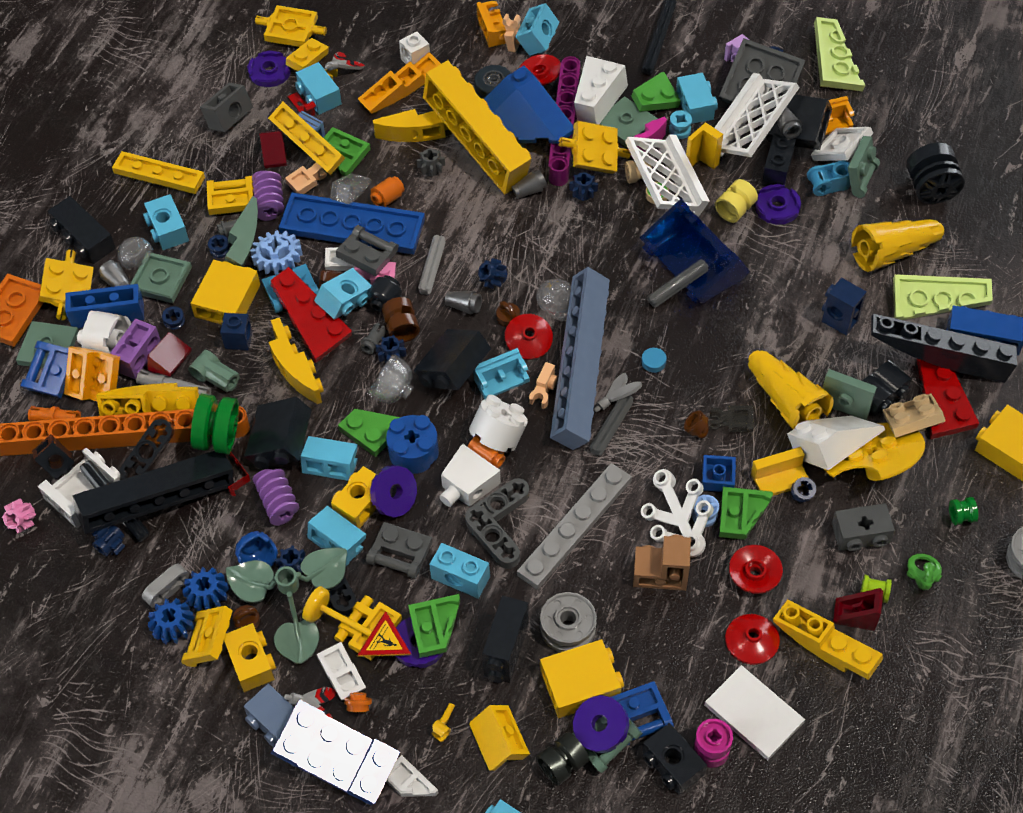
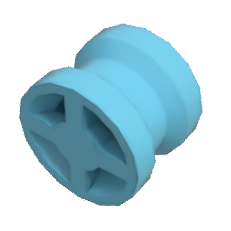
M682 110L673 112L670 116L669 133L677 135L678 139L687 138L691 133V114Z

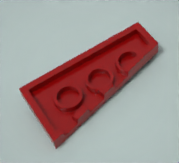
M287 267L270 280L274 292L284 309L287 310L290 320L299 331L301 339L311 352L315 363L352 336V330L339 317L334 320L314 301L317 295L290 267Z
M917 359L920 380L923 385L922 393L933 395L945 417V422L930 427V439L978 428L979 421L955 372Z

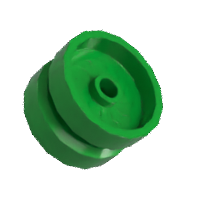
M202 393L199 395L191 426V447L193 449L207 451L212 444L215 452L230 454L238 426V399L223 397L218 404L214 395Z

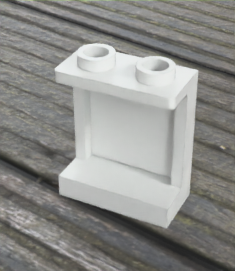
M87 448L82 450L85 456L84 459L57 482L51 485L45 480L38 486L44 499L76 528L80 527L81 524L75 514L72 495L94 489L81 472L80 466L90 460L109 483L121 479L120 473L115 467L111 466L109 468L98 452L92 453Z

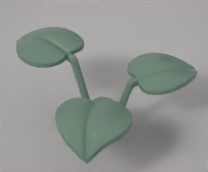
M325 548L310 553L301 563V571L306 576L301 575V572H296L289 566L279 568L274 576L270 565L259 560L247 561L226 568L227 580L232 591L245 602H261L266 597L267 589L272 590L276 584L279 591L287 595L293 623H284L277 629L274 643L277 651L295 664L304 663L314 654L319 643V630L314 622L310 623L306 620L298 622L292 594L298 590L299 580L304 582L311 580L315 588L319 586L326 589L336 587L345 575L347 550L344 548Z

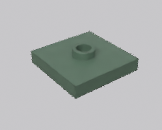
M624 96L613 105L599 125L618 128V142L627 147L625 143L627 137H634L637 134L644 133L645 124L658 118L647 111L639 112L636 104Z
M147 252L130 285L138 284L142 296L174 303L192 268L191 262Z
M31 321L16 358L17 364L23 366L31 365L36 352L34 347L37 341L65 348L74 346L79 332L78 328ZM49 353L45 354L40 368H44Z
M831 369L828 370L823 384V389L833 397V409L867 420L877 389L876 386Z

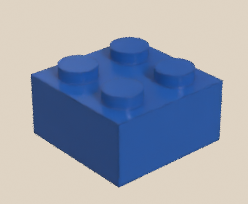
M703 456V491L722 492L723 487L735 488L736 457Z

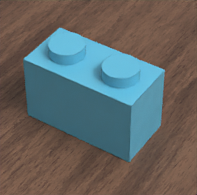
M319 62L295 72L297 78L295 86L298 93L305 96L307 104L314 101L316 105L314 109L319 115L342 104L340 89Z
M697 73L677 77L676 93L681 100L680 104L683 111L691 114L692 124L714 120L718 103L716 97H712L710 82L706 81L704 74Z

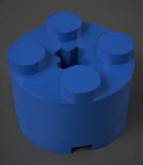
M407 415L391 421L386 435L391 463L407 468L412 474L428 470L439 455L437 431L430 419L425 415Z

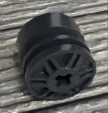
M939 142L927 144L918 148L907 159L906 167L913 181L917 197L923 203H943L958 195L964 188L965 179L950 145Z

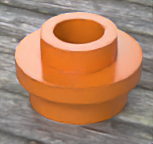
M353 692L350 693V697L344 699V704L347 705V711L367 712L369 711V705L372 704V699L366 697V693Z

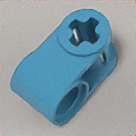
M843 160L814 166L809 169L806 175L813 184V193L816 196H824L829 193L847 190L851 185L848 172L850 163Z

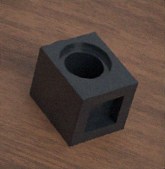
M52 434L32 450L34 460L55 479L60 475H66L73 468V463H75L73 454ZM52 455L62 456L57 462L49 461Z

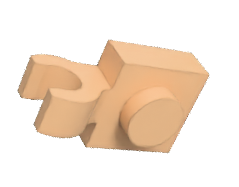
M505 14L502 21L506 28L504 37L509 52H516L520 45L515 37L520 28L521 18L519 15H516L514 20H511L509 14Z
M314 163L309 169H306L304 166L300 167L285 177V181L295 193L305 194L317 186V180L324 179L327 173L318 163Z
M545 362L536 381V387L529 395V404L533 405L535 399H542L541 408L545 409L547 407L548 392L550 389L553 390L555 388L558 378L555 375V365Z

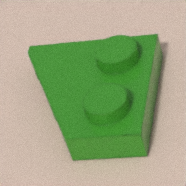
M665 72L659 73L634 89L631 95L639 112L678 108L681 102Z
M334 127L324 136V139L345 157L344 161L337 167L345 178H348L371 150L370 143Z
M354 409L338 424V429L376 457L387 446L386 435L391 421L401 417Z
M723 487L719 537L745 540L771 502L773 492Z
M459 594L408 605L420 658L447 652L460 605Z

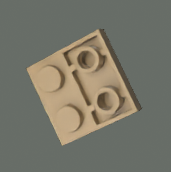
M921 394L914 397L913 400L904 403H893L888 408L883 409L885 419L895 437L915 431L923 432L926 431L925 428L945 422L944 414L932 394Z

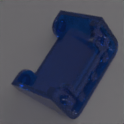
M680 199L639 238L645 243L642 248L651 257L656 255L675 276L700 259L707 263L708 271L686 286L689 290L686 292L688 297L695 304L698 301L703 304L743 280L751 272L743 261Z

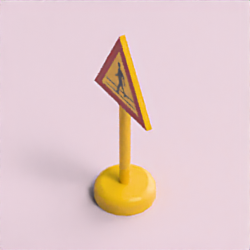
M319 586L309 596L302 613L304 620L312 623L317 621L323 613H326L369 636L358 653V657L411 655L386 611L372 631L327 607L330 593L326 588Z

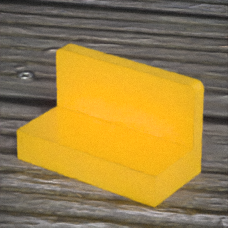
M706 122L688 137L686 155L692 166L700 160L712 169H715L720 163L723 133Z
M794 448L753 461L751 476L757 489L771 491L774 496L791 491L792 484L801 477L808 478L802 466L805 456L802 448Z
M489 705L470 721L469 725L490 771H495L507 760H523L530 754L508 705Z

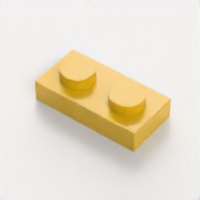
M311 38L286 58V65L296 71H300L324 58L329 52V47Z

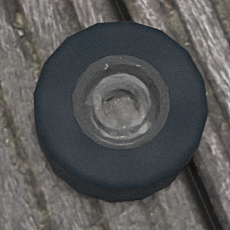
M500 65L483 67L475 75L474 87L476 94L481 99H484L511 72L506 67Z

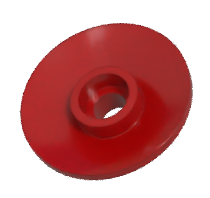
M540 54L528 58L519 68L525 66L538 79L541 85H546L559 76L561 63L552 55Z
M522 314L513 318L505 330V343L508 349L511 351L518 348L522 358L525 360H534L542 357L549 351L553 342V332L550 325L545 319L535 314ZM529 330L532 331L534 335L529 337L525 334V332Z
M748 545L740 548L733 554L729 564V572L733 582L739 588L749 593L761 594L771 591L779 584L783 567L779 557L771 549L761 545ZM757 571L759 575H753L750 572Z
M745 614L735 618L729 624L726 630L725 642L734 658L745 664L758 665L769 661L775 656L779 648L780 637L774 624L767 618L756 614ZM749 633H756L758 637L752 638L749 636Z

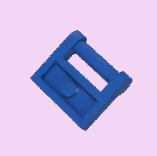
M37 341L34 347L36 349L26 379H22L20 387L29 391L62 398L65 388L69 348ZM49 353L43 371L41 373L40 379L37 383L35 381L39 373L40 367L42 365L43 359L45 357V354Z
M655 681L612 696L613 699L623 706L632 721L658 713L660 719L638 726L643 733L639 738L658 732L668 723H671L674 727Z

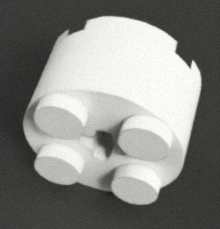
M91 310L88 313L83 329L77 334V342L82 345V348L110 354L131 325V322L126 316Z
M488 395L486 399L482 400L469 427V431L473 437L475 434L480 436V443L491 449L506 452L508 448H511V451H514L528 421L523 414L525 410L520 405L514 403L509 405L494 395Z

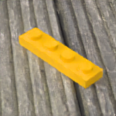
M283 101L269 116V120L330 175L344 161L345 157Z
M121 151L112 166L114 174L193 194L197 193L205 179L203 171Z

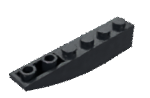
M874 313L871 316V336L901 352L930 364L1003 383L1007 381L1017 366V349L1014 345Z

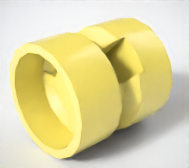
M742 179L735 180L726 192L716 200V211L724 220L731 223L738 222L758 200L757 191L749 182Z

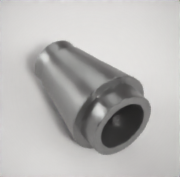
M786 106L777 122L781 135L787 139H792L801 133L802 123Z
M540 170L536 172L531 171L512 186V190L517 199L543 191V188L547 187V183Z
M109 260L100 267L101 279L112 287L130 285L128 277L118 262Z
M448 291L445 296V305L468 314L478 313L482 305V296L477 294L476 291Z

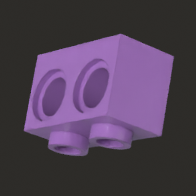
M135 318L110 352V354L120 356L118 373L136 380L140 369H144L148 363V354L161 341L156 326Z

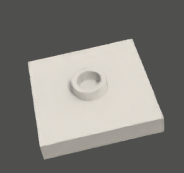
M871 127L836 128L823 141L821 149H815L811 156L814 161L849 160L855 153L862 137L871 136L873 131Z

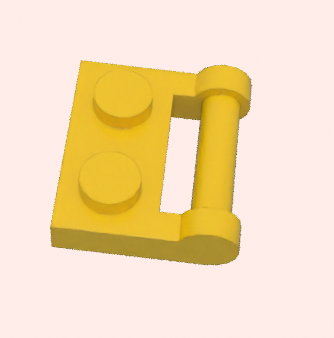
M245 176V179L220 182L208 180L207 205L209 215L242 212L252 196H254L252 176Z
M220 606L196 612L194 619L196 625L188 650L183 654L182 664L196 667L198 663L218 660L233 610L227 606Z

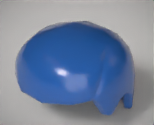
M250 532L242 536L236 544L235 556L240 564L259 560L266 562L272 567L275 559H277L278 551L274 542L263 532Z

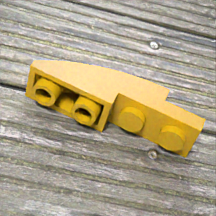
M413 109L373 120L375 138L394 142H422L445 138V130L449 129L434 111L418 115L416 110Z
M280 317L270 320L276 340L270 341L269 346L272 357L281 374L292 387L307 399L316 404L322 403L320 393L324 392L320 378L315 379L313 375L316 373V369L312 359L307 360L304 351L298 353L296 345L290 344L289 340L292 339L289 327L288 325L283 326Z
M160 383L97 393L96 398L100 416L195 409L199 392L198 387H178L177 383Z
M788 599L773 618V622L796 642L844 673L849 669L869 680L883 660L882 653L835 629L833 622Z

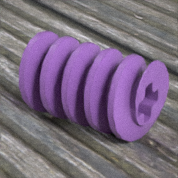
M258 171L252 175L254 197L257 198V218L263 221H271L284 211L281 176L273 171Z
M265 469L254 475L253 482L257 492H259L267 516L270 517V523L279 526L289 522L299 510V504L295 502V495L291 494L292 488L288 486L289 482L285 478V472L282 469Z

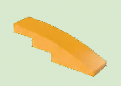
M428 52L414 65L408 62L395 74L389 71L362 94L358 100L371 114L377 112L423 86L426 73L441 63Z

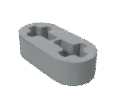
M180 564L172 565L145 588L142 593V599L152 608H154L155 603L161 605L164 603L165 598L171 597L184 585L185 579L189 578V573Z

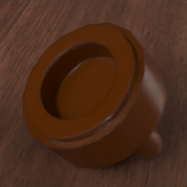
M322 269L319 271V287L324 284V281H329L342 274V272Z
M501 301L496 311L498 323L506 327L513 318L520 315L518 306L506 301Z
M694 411L685 420V431L691 436H697L701 439L705 438L709 431L708 417L702 411Z
M251 605L240 606L233 613L232 619L236 629L252 623L255 629H257L260 625L259 613Z

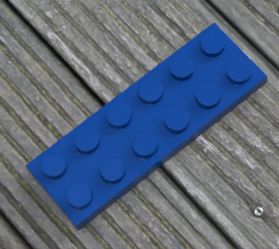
M291 192L279 225V232L283 234V232L287 231L288 235L294 234L300 237L343 243L352 234L355 226L360 225L365 228V231L389 243L391 241L399 245L397 252L414 255L425 221V213ZM362 239L360 240V242L372 246V248L380 249Z

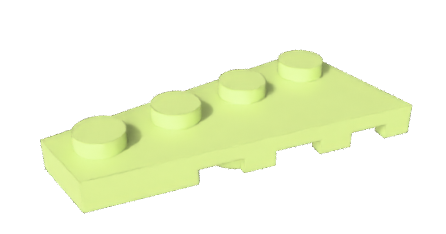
M816 17L814 28L820 86L863 91L865 83L858 76L859 69L852 62V53L845 45L846 39L838 20Z
M895 274L893 278L894 318L906 320L951 312L953 305L968 308L990 305L993 301L992 279Z

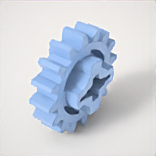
M278 230L275 231L274 235L267 232L265 238L259 236V243L253 242V249L250 250L253 265H257L259 271L264 269L265 274L274 271L275 275L278 274L279 270L283 271L287 267L294 269V262L299 263L301 261L300 256L303 255L300 240L296 239L294 234L288 236L287 231L279 234Z

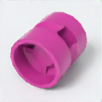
M708 719L699 725L693 750L707 764V767H719L727 761L733 741L731 728L727 723L719 719Z

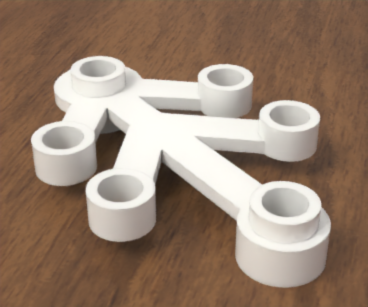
M661 469L654 474L653 483L664 493L672 513L658 510L653 504L647 503L642 506L641 515L648 521L657 520L678 526L683 537H690L691 541L695 540V544L690 548V557H697L705 550L706 541L702 534L708 518L713 514V506L706 500L697 503L696 512L699 515L693 529H691L689 520L698 496L703 492V485L697 479L689 480L686 484L688 494L683 507H681L673 489L676 483L674 475L666 469ZM666 475L665 480L663 482H659L660 478ZM698 484V488L695 491H691L692 486ZM704 506H708V510L701 513V509ZM649 509H653V512L647 516L646 512ZM661 525L653 526L650 531L651 537L656 542H663L664 536L675 535V533L667 532ZM659 530H662V535L660 537H656V533Z

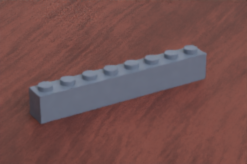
M589 267L572 277L550 434L551 439L572 450L588 443L591 438L594 400L597 393L596 385L602 353L601 345L607 313V298L609 295L610 280Z

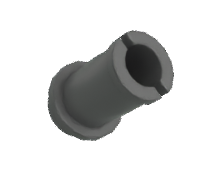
M238 219L227 222L221 220V223L217 224L219 235H224L228 238L230 230Z
M374 324L368 336L361 340V349L365 353L373 354L376 352V345H379L382 337L388 332L385 326L382 325L381 329L378 330L381 324Z

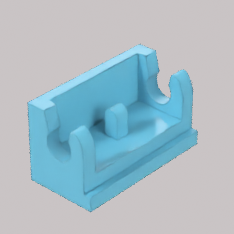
M518 348L479 363L473 371L474 381L484 399L488 395L496 396L530 382L526 372L528 367Z
M308 436L300 456L302 473L348 481L354 473L357 464V458H355L358 449L357 444Z
M326 506L308 522L307 538L320 548L346 549L347 566L364 548L360 544L366 539V533L329 506Z

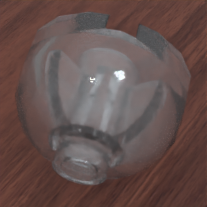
M392 355L378 374L379 377L376 382H373L367 395L385 404L396 403L402 397L407 399L414 388L410 385L413 373L409 364L399 356Z

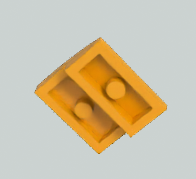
M70 346L64 394L80 400L91 399L97 401V393L117 389L120 356Z

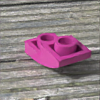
M664 116L645 124V132L634 137L662 140L666 135L667 119ZM636 146L637 148H639V149L642 150L643 152H646V151H645L644 149H642L641 147Z

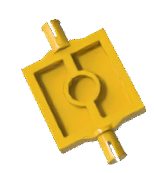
M277 5L270 17L257 15L255 18L256 25L267 26L264 33V40L267 42L300 47L313 34L325 36L327 32L326 27L315 25L318 19L317 12Z
M577 121L574 123L572 139L564 137L559 139L560 147L571 148L573 167L614 174L617 172V158L629 159L631 155L629 149L618 147V128Z
M71 250L66 251L65 261L45 259L39 301L51 303L58 307L56 315L58 320H60L61 312V320L67 318L65 312V293L91 290L94 267L74 263L76 255L74 250H72L71 257Z

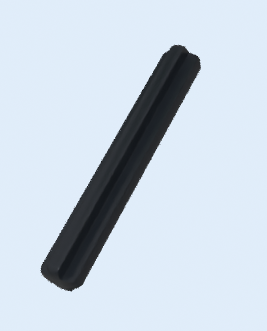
M88 460L80 466L81 472L94 488L109 484L108 480L92 461ZM138 517L122 522L138 542H142L149 537V531Z

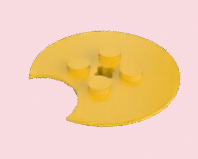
M877 423L883 425L885 431L830 470H824L834 478L836 475L850 469L865 468L866 476L869 480L879 481L888 479L908 470L920 460L925 451L924 438L919 431L895 437L888 423Z

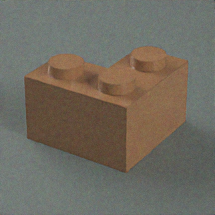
M675 534L664 536L662 548H656L651 545L636 547L633 587L686 591L690 569L691 538Z

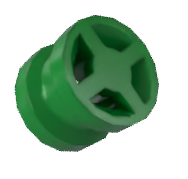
M966 497L963 501L957 499L950 500L949 514L954 525H961L964 521L969 523L977 522L978 508L973 497Z

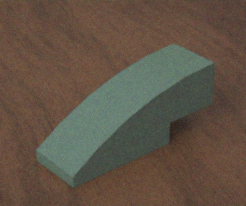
M254 196L248 202L228 236V242L233 245L226 254L225 261L244 267L248 260L257 227L258 208L257 198Z

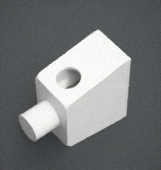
M462 444L442 472V486L445 491L439 498L448 507H451L458 499L467 506H471L501 483L500 470Z

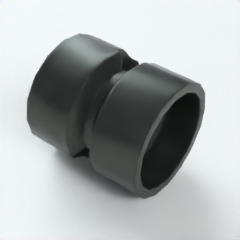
M566 732L554 741V748L549 746L536 756L542 771L557 786L561 785L571 776V770L578 771L590 761L583 745L570 732Z

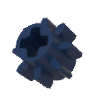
M583 172L574 175V181L569 182V190L573 191V198L576 197L579 200L585 201L594 198V192L598 191V183L595 182L594 175L591 176Z
M498 259L485 260L478 270L479 281L485 282L484 286L488 288L501 287V284L507 279V266L502 265L501 260Z
M394 335L386 338L382 337L381 345H376L379 362L384 361L388 366L397 363L401 364V356H407L404 340H398Z
M114 525L92 533L95 537V541L92 543L93 547L106 557L110 553L118 555L125 547L122 543L125 535Z
M294 545L285 550L281 549L280 558L275 559L276 566L279 568L284 566L292 567L296 572H301V575L304 576L301 571V563L306 556L304 549L298 551L294 548Z

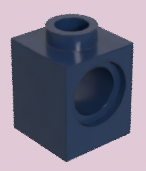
M224 313L220 333L225 349L249 350L253 332L249 315Z

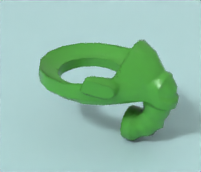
M915 554L909 558L907 576L915 579L920 589L923 591L929 590L934 582L941 580L942 567L935 558L927 554ZM925 559L930 562L924 564V571H922L915 565L916 560Z

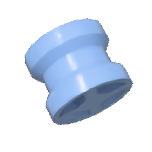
M701 495L698 496L692 512V519L696 522L699 515L696 512L697 503L706 500L714 509L705 526L709 527L717 521L719 503L713 496ZM704 506L701 509V513L702 511L706 512L708 510V506Z

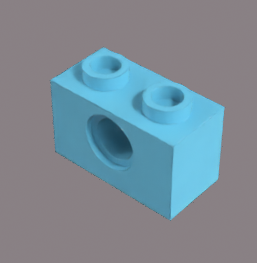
M546 3L529 8L515 37L529 56L537 53L542 54L549 48V43L556 33L559 21Z
M171 194L144 203L147 211L143 213L144 219L148 227H153L150 230L155 243H160L162 250L189 241L185 225Z
M351 268L322 284L314 301L335 320L342 315L347 316L357 306H364L368 302L369 296L367 292L372 285L354 268Z
M443 543L440 544L429 564L431 579L478 599L490 578L489 562Z

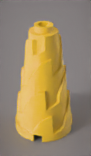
M904 220L858 225L854 229L851 238V247L857 246L858 250L853 255L857 264L864 271H875L895 263L896 260L913 255V252L924 249L932 243L940 241L944 235V227L937 220Z
M756 350L751 353L748 358L749 369L756 377L759 385L771 397L770 401L781 412V416L792 429H795L797 424L806 420L820 419L819 417L822 413L826 416L829 415L834 400L825 389L818 384L815 385L800 372L796 373L785 362L779 361L766 351Z

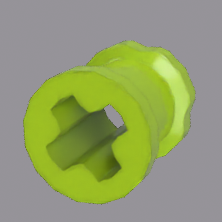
M864 575L860 592L881 588L883 590L882 602L888 603L892 580L881 581L871 579L869 575Z

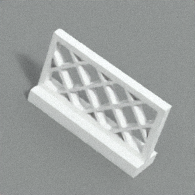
M753 73L715 126L716 130L723 133L720 157L724 153L752 157L800 88L798 84L763 79L760 74ZM788 90L784 95L778 96L779 93ZM772 97L775 98L774 100L764 104V101ZM776 107L774 111L768 114L766 113V111ZM760 114L763 115L759 119L752 122V118ZM764 124L761 129L754 131V128ZM750 131L751 134L740 139L741 135ZM751 142L747 149L742 148L743 145Z
M669 134L666 140L627 137L625 143L657 209L689 211L691 217H699L710 201L677 135ZM636 146L641 147V148L644 149L646 152H643L642 150H640V149L637 148ZM648 153L659 159V161L649 156ZM644 161L653 166L654 168L652 169L649 166H647L644 163ZM656 169L659 170V171L662 172L664 175H666L667 178H665L664 176H662L661 174H659V173L656 172L655 170H656ZM652 178H654L655 180H657L658 182H660V183L662 184V186H660L659 184H657L656 182H654V181L652 180ZM666 186L667 188H669L670 190H672V191L675 192L676 194H675V195L672 194L671 192H669L668 190H666V189L663 188V187ZM660 194L670 201H663Z

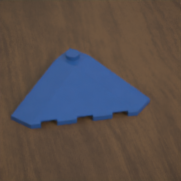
M525 66L506 76L484 98L489 109L494 115L500 117L504 127L518 138L519 143H536L538 138H547L549 143L558 144L560 137L567 138L573 134L574 126L538 79Z

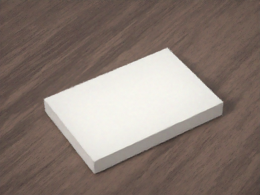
M742 665L704 704L705 707L720 720L727 723L737 735L767 761L805 721L801 715Z

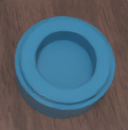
M649 348L642 354V366L645 370L656 373L665 368L666 354L659 348Z

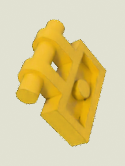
M367 595L360 602L355 603L353 612L348 617L357 623L361 618H366L362 625L372 631L385 611L395 627L402 620L400 613L381 602L374 609L369 608L373 600ZM343 622L338 626L339 630L334 636L336 641L342 643L347 636L352 637L348 645L349 648L357 653L360 652L369 636ZM364 656V657H366L367 659H369V660L372 661V659H373L375 656Z

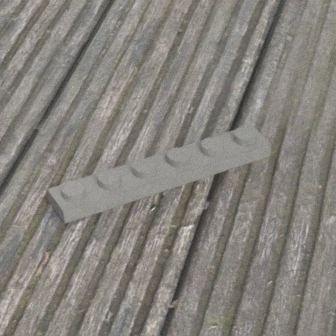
M611 463L517 570V576L538 590L630 484L632 476Z

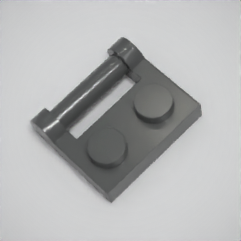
M356 225L352 234L336 250V257L376 277L395 256L399 245L392 241L389 243L365 231L364 227ZM362 239V240H364V241H366V242H368V243H370V244H372V245H374V246H376V247H378V248L384 250V252L382 253V252H380V251H378V250H376V249H374V248H372V247H370V246H368V245H366V244L360 242V240Z
M384 522L372 548L367 554L366 563L392 568L407 573L408 577L416 579L432 545V537ZM385 551L412 560L413 562H411L410 564L381 554V552Z

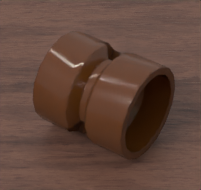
M397 297L387 301L382 307V313L387 324L389 336L394 335L398 340L403 339L404 342L416 338L420 332V327L411 300L405 297Z

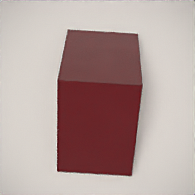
M281 130L261 132L259 135L264 167L287 166L284 132Z
M878 588L836 598L833 622L838 625L875 631L881 616L883 590Z

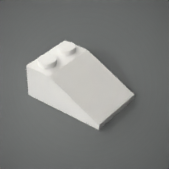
M842 416L806 420L797 424L795 429L787 433L793 449L802 448L805 454L804 462L830 470L885 431L883 425L858 417Z

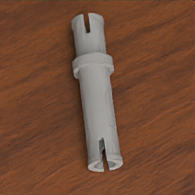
M140 369V372L137 374L136 383L139 385L177 383L178 387H198L199 395L201 393L211 395L210 387L196 385L144 369Z

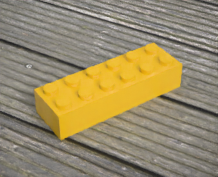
M447 60L428 71L425 78L423 99L501 192L505 195L512 191V186L528 175L532 159L528 150L521 147L515 135L504 127L500 117L493 114L487 102L476 94L472 84L465 81L456 66L453 67Z

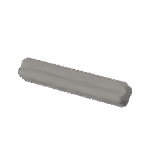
M435 235L432 239L418 286L420 294L429 295L432 291L446 243L444 236Z

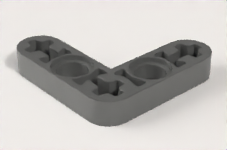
M520 478L509 481L470 507L465 514L467 528L493 559L505 569H512L519 564L520 550L497 521L528 500L529 485L524 479ZM516 488L518 491L522 489V494L514 493L513 489ZM499 500L505 506L500 510H495L491 508V503ZM473 516L481 517L483 529H481V524L477 520H472ZM490 532H495L500 538L495 542H489L485 539V536ZM502 546L504 547V550L507 554L513 553L512 559H510L509 557L504 558L503 550L501 549Z

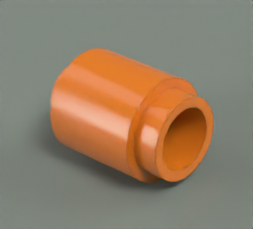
M388 177L371 189L370 198L374 205L386 207L401 197L405 188L398 177Z
M476 435L468 444V448L496 468L501 467L505 461V452L480 443L481 437Z

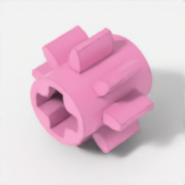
M18 499L4 506L6 512L2 518L8 529L16 528V532L20 533L34 526L32 520L36 513L31 503H23L22 499Z

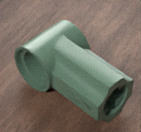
M203 350L188 367V371L195 379L200 382L207 380L225 392L233 391L240 379L239 373L220 363L219 359L208 350Z

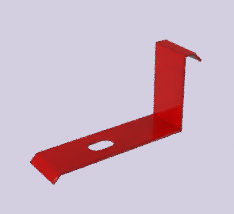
M297 92L287 96L299 112L304 111L311 116L315 115L314 107L316 105L314 101L306 104ZM300 101L302 103V106H299L297 102Z
M230 452L231 458L246 475L228 487L231 496H236L235 490L250 482V477Z

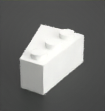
M586 56L574 101L577 121L597 125L601 123L628 86L625 65Z

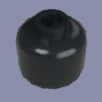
M388 275L377 277L367 292L370 306L374 310L382 312V307L387 301L401 297L400 283Z

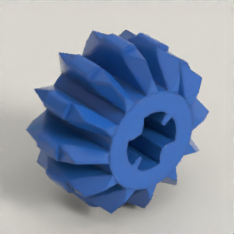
M202 567L198 574L192 571V579H185V588H183L182 593L186 597V603L190 607L194 606L197 612L203 608L205 610L211 609L212 606L220 607L219 601H227L228 583L225 582V576L222 573L217 574L216 569L213 567L208 572Z
M165 598L164 605L162 606L155 603L154 608L156 611L149 612L148 616L150 619L148 628L153 632V637L156 640L161 639L166 645L171 639H173L174 643L178 644V638L181 636L187 639V631L193 630L194 627L192 622L194 614L190 611L189 605L186 602L181 604L177 598L172 603Z

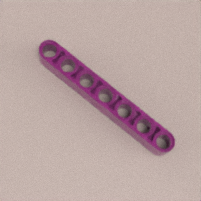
M570 56L561 61L556 104L574 126L576 121L574 101L580 82V61L578 58ZM551 143L549 155V182L554 186L565 185L569 180L571 148L560 147L559 143Z

